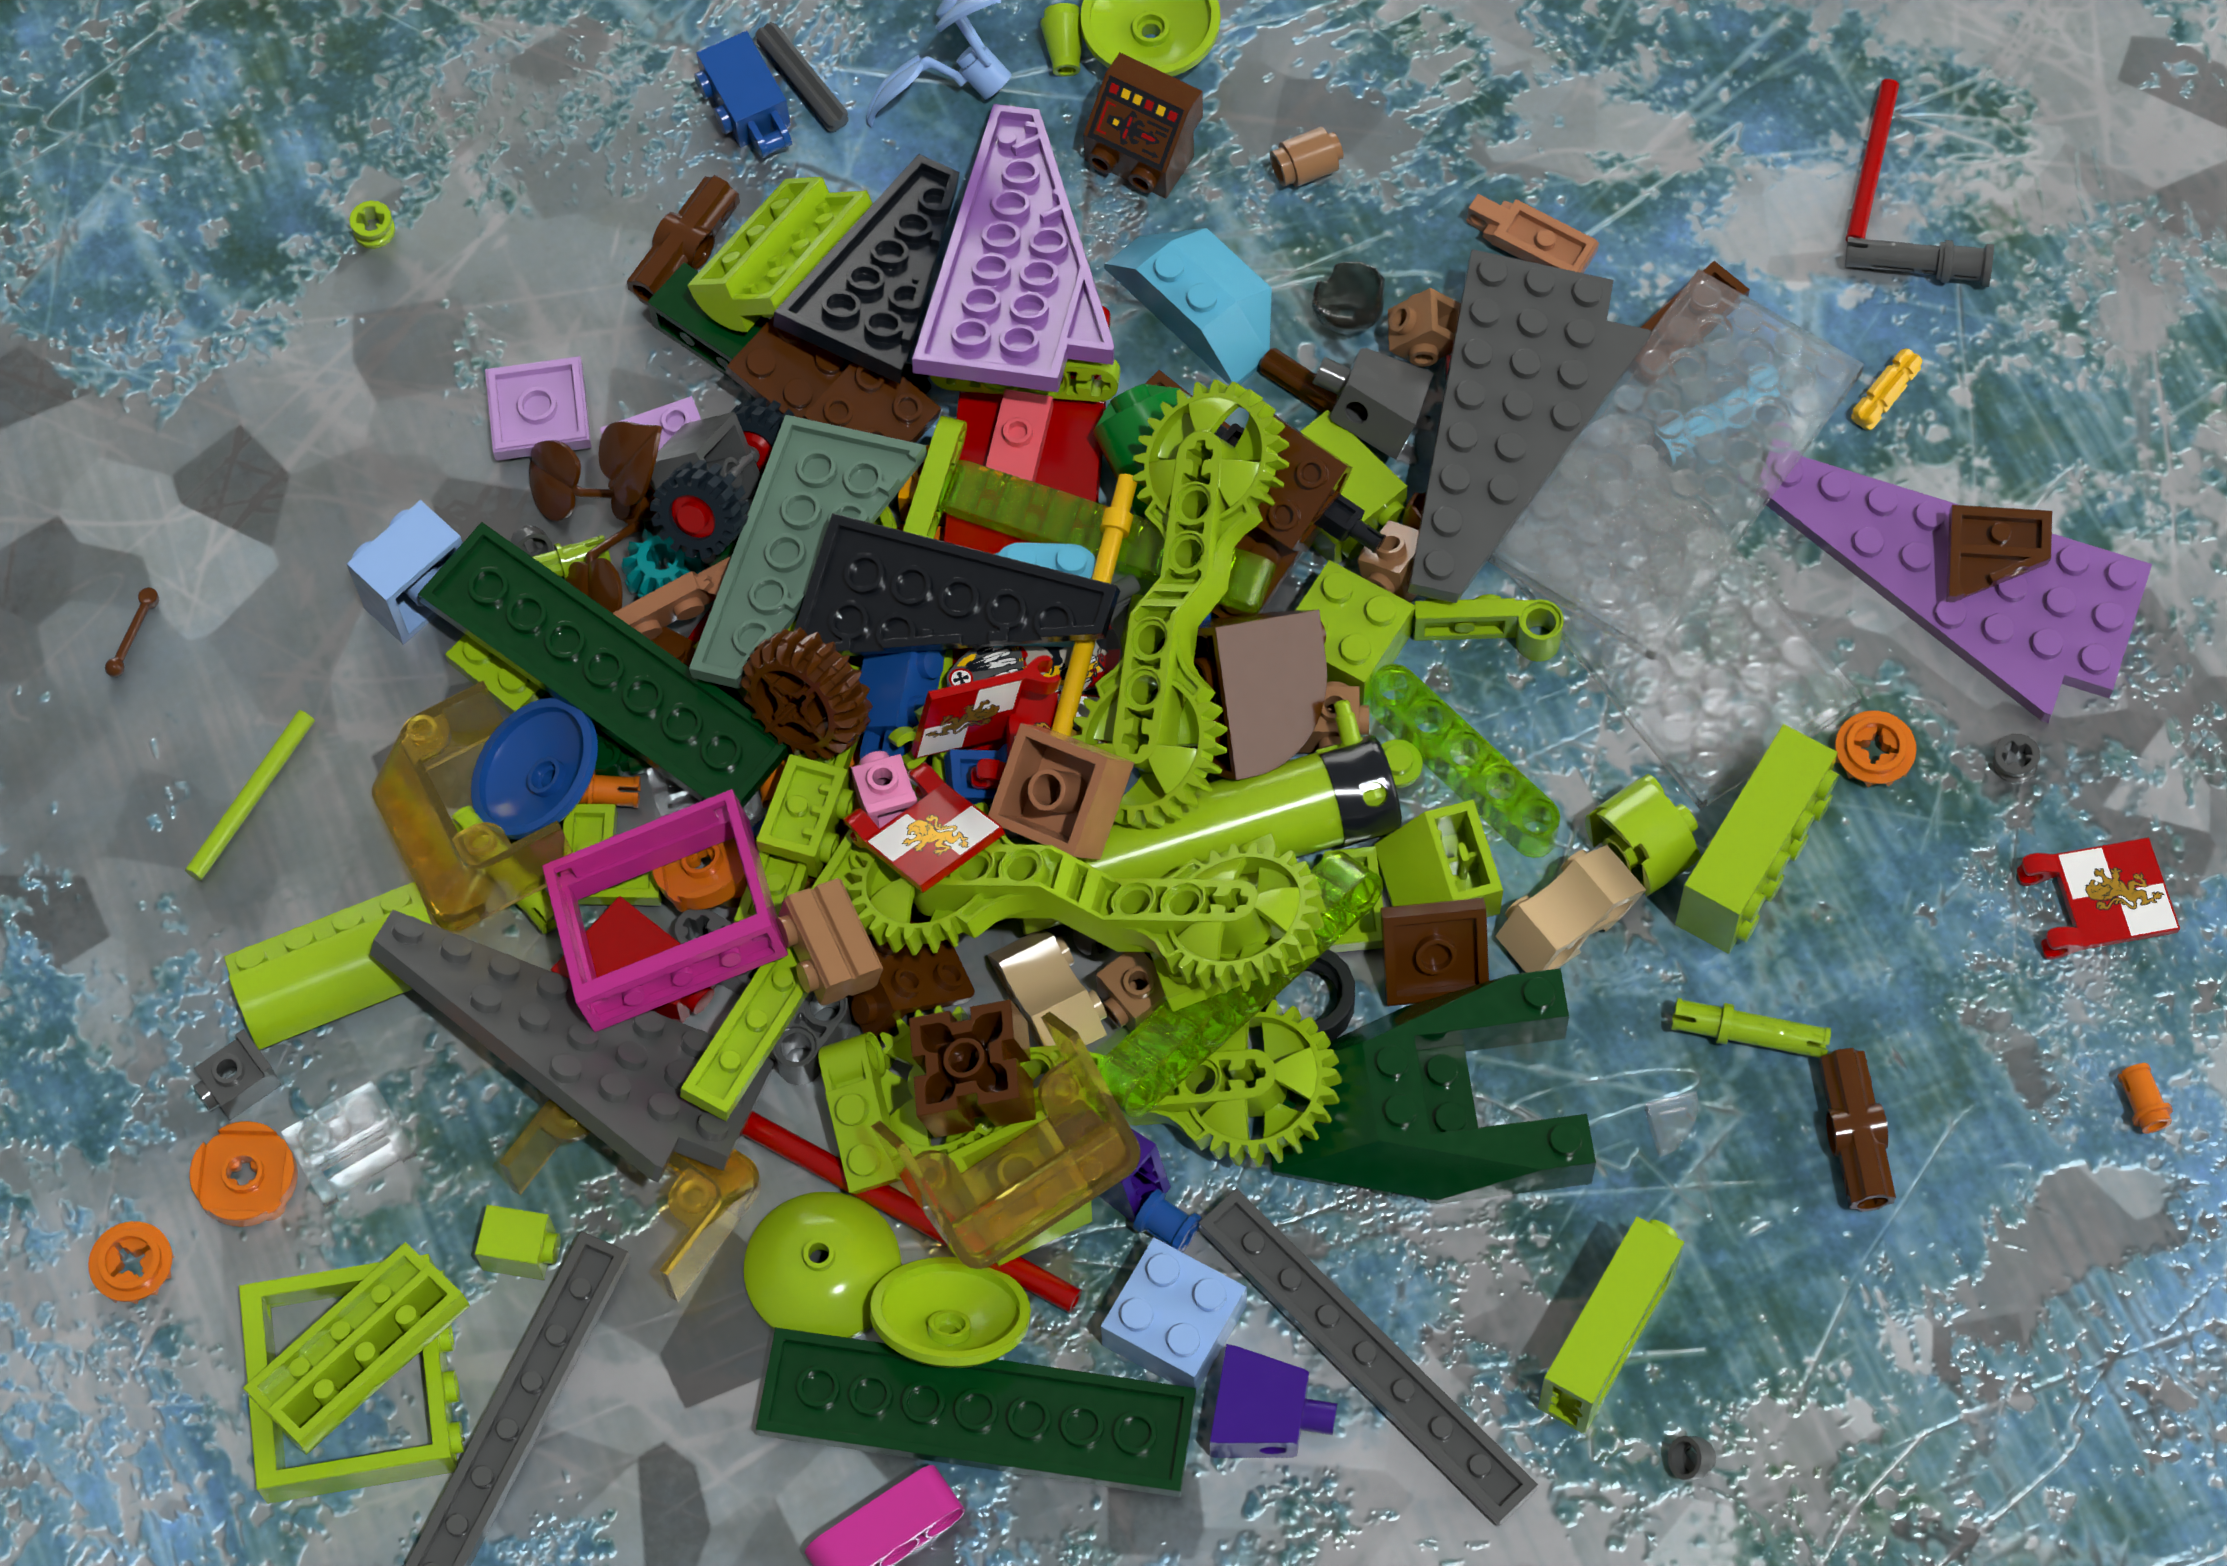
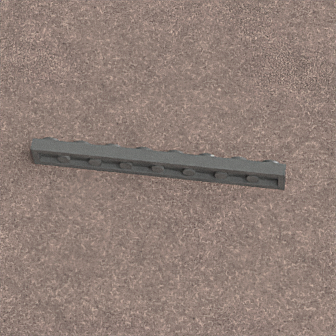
M1237 1188L1198 1222V1229L1498 1526L1504 1523L1537 1491L1538 1484Z
M583 1231L580 1232L405 1566H471L630 1260L628 1251Z

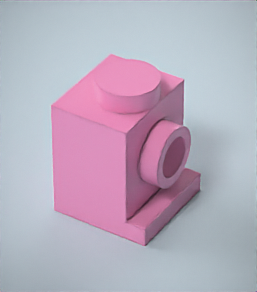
M875 751L865 755L860 760L858 766L851 767L854 790L860 808L867 813L879 829L917 803V798L912 789L901 754L889 757L887 752Z

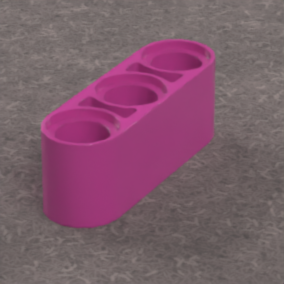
M928 1465L911 1474L822 1533L807 1546L804 1554L812 1566H892L952 1526L962 1517L965 1508L935 1465Z

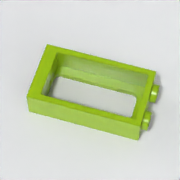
M1636 1216L1544 1377L1538 1409L1584 1435L1675 1276L1684 1241L1677 1238L1678 1234L1670 1226L1655 1219L1647 1222Z

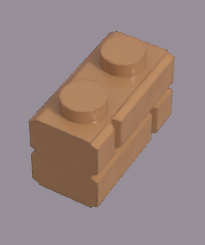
M836 878L819 884L813 889L808 888L784 898L778 915L779 918H776V922L786 948L793 946L800 961L796 965V970L805 992L814 991L819 1004L825 1006L842 1000L848 995L853 996L870 990L878 984L883 967L841 879Z

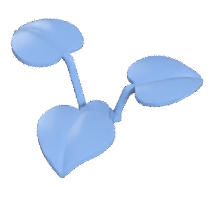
M943 0L936 11V16L940 19L936 29L941 32L955 22L971 45L956 61L961 67L960 70L956 71L929 56L923 59L919 55L915 56L892 72L877 88L869 103L867 123L872 127L877 112L906 89L922 71L930 68L951 77L960 87L968 81L985 100L997 93L1007 83L1012 74L983 44L967 15L987 6L1001 3V0Z

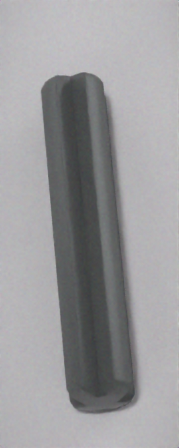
M769 22L764 27L759 28L755 33L757 44L825 128L831 132H836L840 127L845 126L849 121L847 110L778 25Z

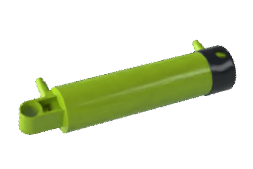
M1345 699L1334 704L1335 720L1341 743L1316 750L1315 753L1289 760L1280 767L1262 775L1239 780L1225 778L1209 783L1213 789L1211 793L1198 788L1194 794L1198 800L1199 807L1195 809L1185 803L1181 804L1182 819L1178 821L1165 814L1164 826L1161 828L1148 822L1144 829L1136 828L1130 824L1123 826L1113 822L1100 860L1076 858L1114 878L1156 879L1179 870L1193 858L1198 861L1209 858L1211 850H1215L1219 854L1229 850L1231 844L1235 843L1236 846H1240L1270 833L1281 856L1291 850L1294 852L1295 857L1337 845L1343 847L1392 833L1401 827V808L1393 774L1380 742L1374 735L1360 736L1355 713L1352 712L1350 702ZM985 802L974 804L986 815L989 814L988 806ZM1024 836L1010 840L1015 845H1043ZM1018 918L1025 935L1063 924L1055 919Z

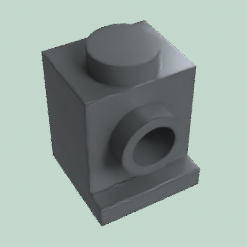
M244 1029L235 1034L237 1039L194 1067L201 1080L193 1086L210 1111L219 1106L229 1120H232L281 1086L274 1070ZM235 1071H237L234 1076H232V1077H230V1078H226V1077H228L229 1075H231L232 1073H234Z

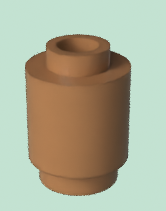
M1322 126L1280 142L1278 149L1270 152L1272 168L1283 187L1290 184L1298 187L1339 170V160L1344 157L1337 135L1334 132L1328 134Z

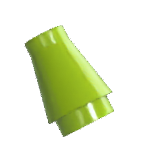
M1058 3L1048 6L1044 10V18L1041 19L1040 26L1052 62L1053 74L1061 77L1074 76L1081 71L1080 58L1083 35L1080 7L1071 3Z

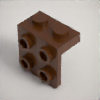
M922 913L911 915L910 924L930 922L932 916ZM870 934L868 937L883 967L878 984L870 990L853 996H846L851 1006L853 1017L860 1025L863 1033L872 1032L878 1041H882L880 1034L882 1032L890 1034L897 1026L896 1020L902 1019L907 1013L916 1012L919 1009L921 1011L934 1009L938 1005L946 1007L967 1003L973 997L975 990L955 948L949 943L948 939L941 941L937 953H933L927 943L922 945L917 955H912L907 944L895 953L892 951L888 941L879 946L876 944L872 934Z

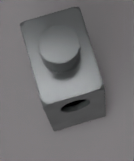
M1362 348L1357 353L1350 368L1324 357L1312 383L1337 395L1329 415L1334 423L1388 456L1397 459L1417 422L1434 373L1368 348Z

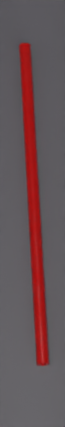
M752 1112L742 1135L849 1193L842 1161L839 1157L760 1114ZM890 1185L859 1194L850 1193L963 1256L1010 1275L1022 1288L1068 1313L1074 1310L1081 1297V1289L1021 1256L998 1266L980 1234Z

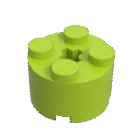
M1650 774L1635 780L1585 817L1586 831L1593 847L1600 843L1603 846L1608 845L1646 889L1644 892L1645 897L1656 892L1701 859L1700 851L1692 832L1698 829L1695 817L1685 805L1678 804L1675 807L1665 795L1660 783Z

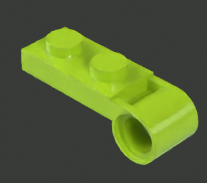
M1486 594L1475 599L1458 600L1457 603L1427 598L1425 601H1415L1414 641L1515 638L1517 649L1523 657L1531 661L1542 662L1551 659L1558 652L1564 618L1562 611L1556 604L1542 599L1515 600V598H1501L1498 595ZM1541 626L1548 629L1550 633L1537 635L1529 629Z
M866 1032L820 1047L818 1054L819 1065L849 1193L859 1194L904 1180L880 1077H883L886 1072V1062L877 1037L872 1032Z

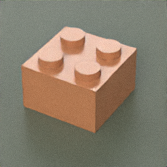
M1020 723L988 816L1004 829L1043 845H1053L1074 857L1100 860L1135 762L1052 729Z

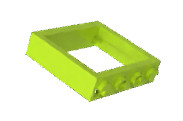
M429 1254L420 1255L428 1264L431 1262L434 1265ZM382 1262L239 1285L247 1384L276 1358L272 1308L345 1296ZM439 1270L445 1276V1270ZM450 1324L423 1349L432 1435L431 1445L286 1469L283 1431L249 1396L256 1487L266 1503L270 1504L454 1473L458 1466L457 1453L464 1452L463 1442L465 1437L461 1421H453L452 1403L460 1402V1390L456 1371H448L446 1352L455 1350L452 1325Z

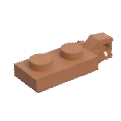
M1477 194L1468 208L1466 219L1468 224L1482 231V237L1491 242L1492 245L1524 261L1584 273L1598 251L1599 242L1596 239L1517 199L1513 203L1503 201L1499 205Z
M728 557L698 574L690 571L613 612V614L648 639H655L662 633V627L676 620H688L698 616L704 611V605L716 599L731 558Z

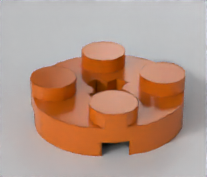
M735 838L652 870L654 879L664 896L682 913L689 909L702 910L712 908L731 898H739L743 896L748 884ZM710 856L712 862L709 865L700 869H694L701 865L702 858Z
M241 1121L220 1128L217 1136L213 1137L207 1144L203 1142L196 1150L190 1166L191 1188L203 1209L211 1218L223 1224L237 1227L253 1226L265 1220L272 1221L279 1218L285 1212L286 1203L292 1197L298 1179L296 1159L287 1143L277 1135L276 1131L258 1122ZM243 1163H250L251 1169L257 1174L254 1179L249 1180L248 1184L239 1185L236 1179L231 1178L232 1172L241 1171Z

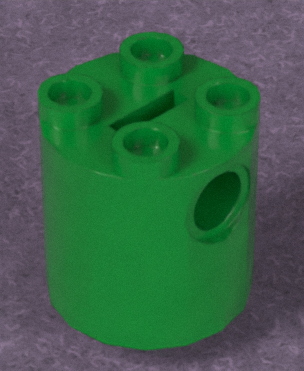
M1141 384L1119 394L1110 401L1093 430V434L1116 481L1120 474L1134 476L1144 470V466L1133 460V456L1146 453L1147 446L1142 444L1138 438L1144 435L1152 436L1154 429L1147 422L1148 418H1155L1161 421L1165 415L1160 404L1165 402L1172 407L1178 405L1177 391L1181 390V388ZM1137 483L1132 502L1134 517L1136 520L1146 518L1147 522L1151 523L1152 521L1144 513L1149 505L1137 498L1139 492L1145 487Z

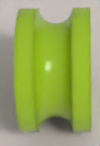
M373 200L365 201L357 205L350 214V226L354 238L359 245L370 249L381 248L387 245L394 237L395 224L391 212L385 204ZM369 220H379V223H376L377 229L366 230L365 225L369 226Z

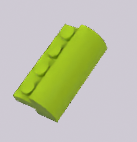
M823 177L785 179L688 284L693 298L709 317L735 331L748 332L761 316L765 318L774 317V311L871 207L873 203L867 190L829 193Z
M416 881L224 956L230 974L228 977L251 1036L259 1050L412 990L409 985L371 956L370 953L374 938L392 910L413 916L433 925Z
M404 1242L246 1384L243 1389L281 1428L292 1443L307 1455L470 1307V1304L463 1293L431 1262L428 1264L413 1248Z

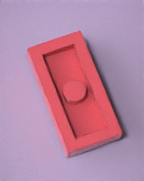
M1010 389L1004 390L984 471L985 483L1033 491L1052 415L1053 396Z

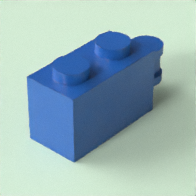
M747 30L696 52L700 70L694 73L696 84L705 100L710 97L714 100L717 106L713 109L714 114L724 134L731 132L740 148L753 143L761 158L792 145L787 127L791 126L787 100Z
M946 649L864 655L859 681L870 688L866 698L873 707L868 713L870 723L861 734L863 735L860 749V760L865 755L875 751L887 752L889 757L898 754L903 756L908 753L909 744H912V741L897 747L889 741L888 736L899 727L908 726L914 728L919 724L914 711L924 706L928 691L938 689Z

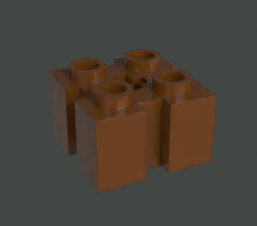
M1011 999L970 1007L971 1019L957 1021L950 1011L909 1018L912 1058L926 1074L914 1077L916 1115L935 1138L975 1131L974 1118L987 1116L995 1127L1036 1120L1033 1080L1020 1064L1021 1062L1031 1061L1028 1022Z

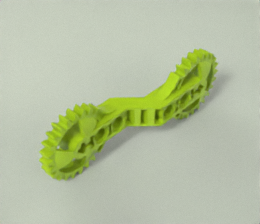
M1214 379L1210 389L1200 382H1196L1193 388V397L1179 389L1177 391L1178 405L1172 407L1165 402L1160 404L1165 415L1161 421L1155 418H1148L1147 422L1154 429L1152 436L1144 435L1138 438L1142 444L1147 446L1146 453L1133 456L1135 462L1144 466L1143 471L1133 476V481L1145 487L1139 492L1137 498L1149 505L1144 513L1159 528L1165 539L1161 575L1130 612L1124 657L1113 670L1095 683L1100 696L1097 702L1088 698L1083 700L1090 713L1088 717H1074L1073 721L1082 727L1083 730L1081 735L1072 736L1074 739L1135 762L1133 767L1144 772L1133 787L1123 795L1114 822L1123 826L1130 824L1136 828L1144 829L1148 822L1161 828L1164 826L1165 814L1178 821L1182 819L1181 804L1185 803L1195 809L1198 808V800L1194 793L1198 788L1211 793L1213 789L1205 779L1207 774H1220L1222 772V769L1212 762L1213 756L1227 752L1226 747L1215 742L1216 737L1227 732V727L1213 721L1223 712V709L1210 701L1215 692L1201 678L1194 665L1198 627L1228 591L1233 549L1246 533L1263 520L1258 509L1259 504L1263 503L1273 506L1275 502L1268 494L1270 487L1281 488L1285 484L1275 477L1276 470L1289 467V462L1277 455V453L1289 447V442L1278 436L1285 428V425L1273 417L1276 410L1262 401L1263 397L1233 381L1227 386L1218 379ZM1241 407L1249 413V418L1241 438L1234 447L1214 433L1228 416ZM1208 504L1206 512L1200 517L1201 510ZM1202 552L1200 560L1193 566L1196 556ZM1165 638L1163 647L1157 652L1158 644ZM1158 687L1157 696L1150 702L1153 691ZM1198 746L1197 749L1187 748V747Z
M1003 835L924 893L874 853L863 852L858 855L864 867L851 870L850 873L855 883L848 886V891L853 899L852 903L867 935L872 934L876 944L879 946L888 941L892 951L895 953L907 944L911 954L917 955L922 945L927 943L932 952L937 953L941 941L948 939L953 947H957L959 943L958 934L964 932L975 939L994 923L1004 918L1055 919L1117 952H1154L1162 958L1172 974L1181 972L1185 983L1189 984L1198 979L1202 990L1206 991L1217 981L1222 993H1227L1232 983L1239 981L1243 991L1246 992L1250 988L1251 979L1256 977L1264 985H1269V972L1274 969L1281 974H1289L1286 961L1293 959L1303 962L1306 958L1301 945L1316 946L1318 943L1313 930L1324 928V922L1320 913L1326 910L1315 874H1311L1306 861L1298 863L1294 852L1291 850L1281 856L1276 844H1272L1261 854L1257 842H1252L1246 853H1239L1236 844H1231L1228 856L1222 858L1215 850H1211L1209 856L1210 863L1206 865L1193 858L1174 874L1164 879L1114 878L1053 845H1015L1006 835ZM1259 873L1257 890L1248 881L1238 880L1239 876L1242 874ZM913 903H915L918 911L922 914L932 916L930 922L910 924ZM1272 923L1285 935L1272 946H1268L1265 943L1271 934ZM1220 954H1241L1239 960L1220 961Z
M1256 999L1250 1000L1248 1012L1241 1014L1234 1003H1231L1229 1007L1230 1018L1223 1020L1215 1012L1211 1013V1021L1214 1026L1211 1030L1195 1024L1175 1048L1162 1056L1120 1059L1062 1045L1030 1047L1031 1061L1020 1063L1033 1081L1039 1075L1049 1073L1046 1083L1034 1088L1036 1112L1042 1110L1044 1114H1055L1066 1111L1086 1115L1091 1109L1099 1108L1118 1121L1129 1125L1139 1126L1167 1123L1184 1132L1201 1151L1210 1146V1151L1218 1160L1223 1158L1229 1151L1233 1163L1236 1166H1240L1246 1154H1250L1252 1161L1257 1167L1262 1166L1264 1155L1268 1152H1271L1278 1163L1283 1162V1148L1288 1145L1296 1153H1302L1299 1138L1303 1135L1316 1141L1319 1139L1313 1124L1315 1121L1330 1123L1332 1121L1323 1106L1324 1104L1332 1105L1339 1103L1340 1099L1336 1092L1329 1087L1342 1083V1078L1338 1071L1332 1068L1339 1063V1059L1333 1049H1327L1331 1042L1324 1031L1317 1032L1318 1026L1311 1016L1301 1021L1302 1016L1297 1007L1293 1005L1283 1015L1277 1000H1272L1266 1012H1262ZM938 1005L934 1013L945 1012L941 1005ZM957 1006L952 1013L957 1021L969 1019L966 1012L960 1006ZM920 1009L915 1012V1017L924 1015ZM902 1019L896 1020L899 1031L897 1036L893 1037L885 1032L880 1034L882 1041L886 1045L883 1049L886 1072L883 1077H880L900 1163L903 1166L910 1159L911 1164L918 1171L922 1172L930 1159L934 1168L939 1173H943L949 1153L1008 1125L995 1127L987 1116L974 1118L975 1131L948 1135L945 1144L932 1146L930 1131L916 1115L914 1077L926 1074L912 1058L910 1027ZM1262 1026L1264 1052L1248 1049L1250 1027ZM895 1060L913 1066L909 1072L908 1081L889 1071ZM1208 1079L1215 1080L1213 1087L1208 1092L1195 1094L1196 1088L1200 1083ZM1158 1083L1164 1084L1162 1091L1157 1096L1145 1098V1093L1151 1086ZM1287 1088L1310 1101L1304 1113L1282 1104L1286 1098ZM1265 1115L1263 1139L1250 1140L1248 1117Z

